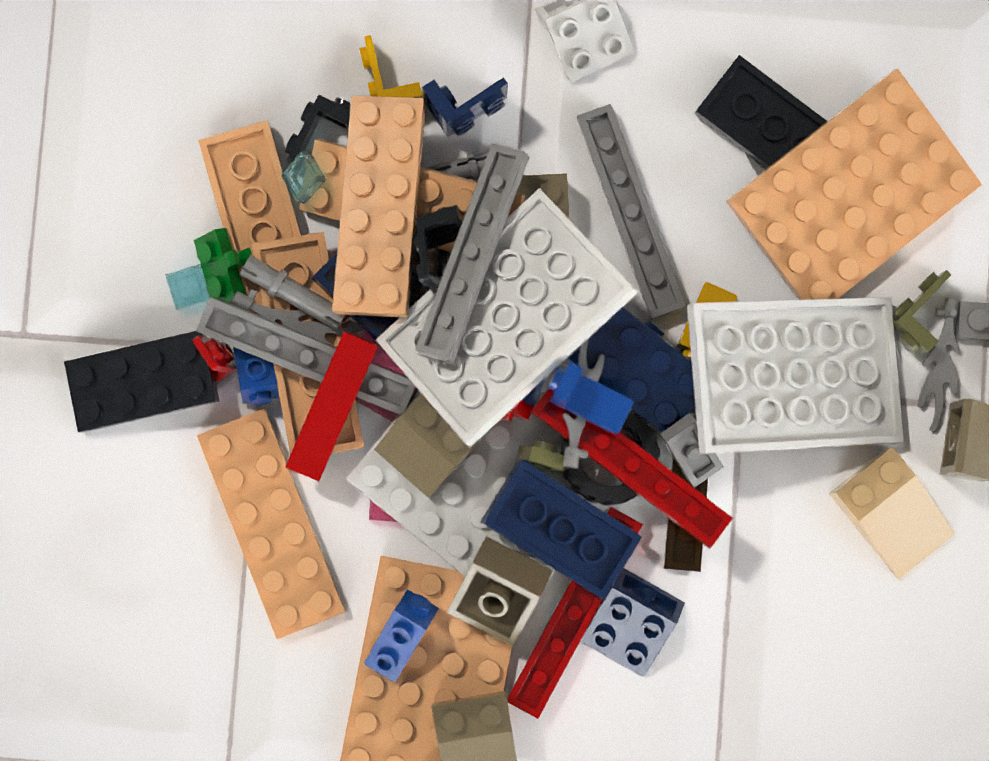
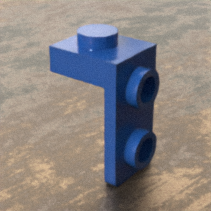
M233 347L242 404L250 403L252 406H262L270 403L272 399L279 398L274 364Z
M569 362L565 371L558 368L548 387L554 391L550 402L613 434H618L633 405V401L582 375L581 373L584 368L572 362Z
M407 589L365 660V665L391 681H397L439 608L431 604L424 596L415 594Z

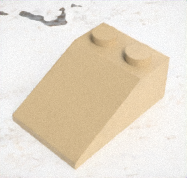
M893 447L882 450L829 493L831 498L898 580L955 535L917 476Z

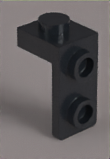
M319 94L314 103L309 101L301 116V121L304 124L299 134L293 133L285 148V153L288 154L287 161L289 165L295 168L298 166L321 117L348 130L351 103L338 97L335 98V101H332Z
M457 204L440 208L435 212L416 218L417 233L413 235L416 250L420 255L417 274L422 285H427L435 295L442 279L438 246L456 241L465 217Z

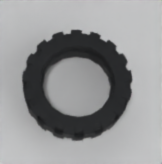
M630 409L622 428L632 434L638 446L659 461L660 447H658L656 441V433L648 426L649 423L645 418L639 417L635 414V411ZM563 438L561 443V455H564L565 447H569V442L565 438ZM580 458L578 468L564 467L562 471L571 488L577 494L579 493L585 497L584 499L593 503L596 502L601 505L622 504L638 496L637 493L624 483L614 486L596 483L582 469Z

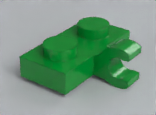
M226 228L214 229L193 240L209 295L230 304L237 291L246 295L238 269L244 267L252 254L251 249L246 248L239 252L232 250Z

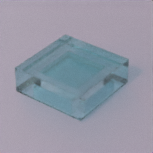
M301 151L281 175L295 201L306 204L327 180L311 152Z
M200 264L165 274L176 310L209 300L210 295L207 291L206 281Z

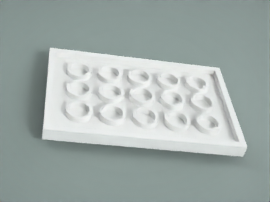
M539 188L505 222L453 364L421 355L415 350L435 297L431 289L409 309L408 318L400 317L376 341L464 443L471 447L638 292Z
M891 297L716 302L687 305L699 454L904 442Z

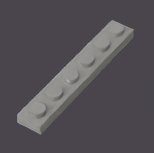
M608 104L577 115L576 119L650 319L653 320L685 308L686 304L612 105Z
M491 144L415 348L419 354L454 363L527 166L529 155L525 151Z
M213 296L209 297L196 329L198 333L318 382H322L337 348ZM371 362L356 397L402 415L407 408L415 385L407 376Z

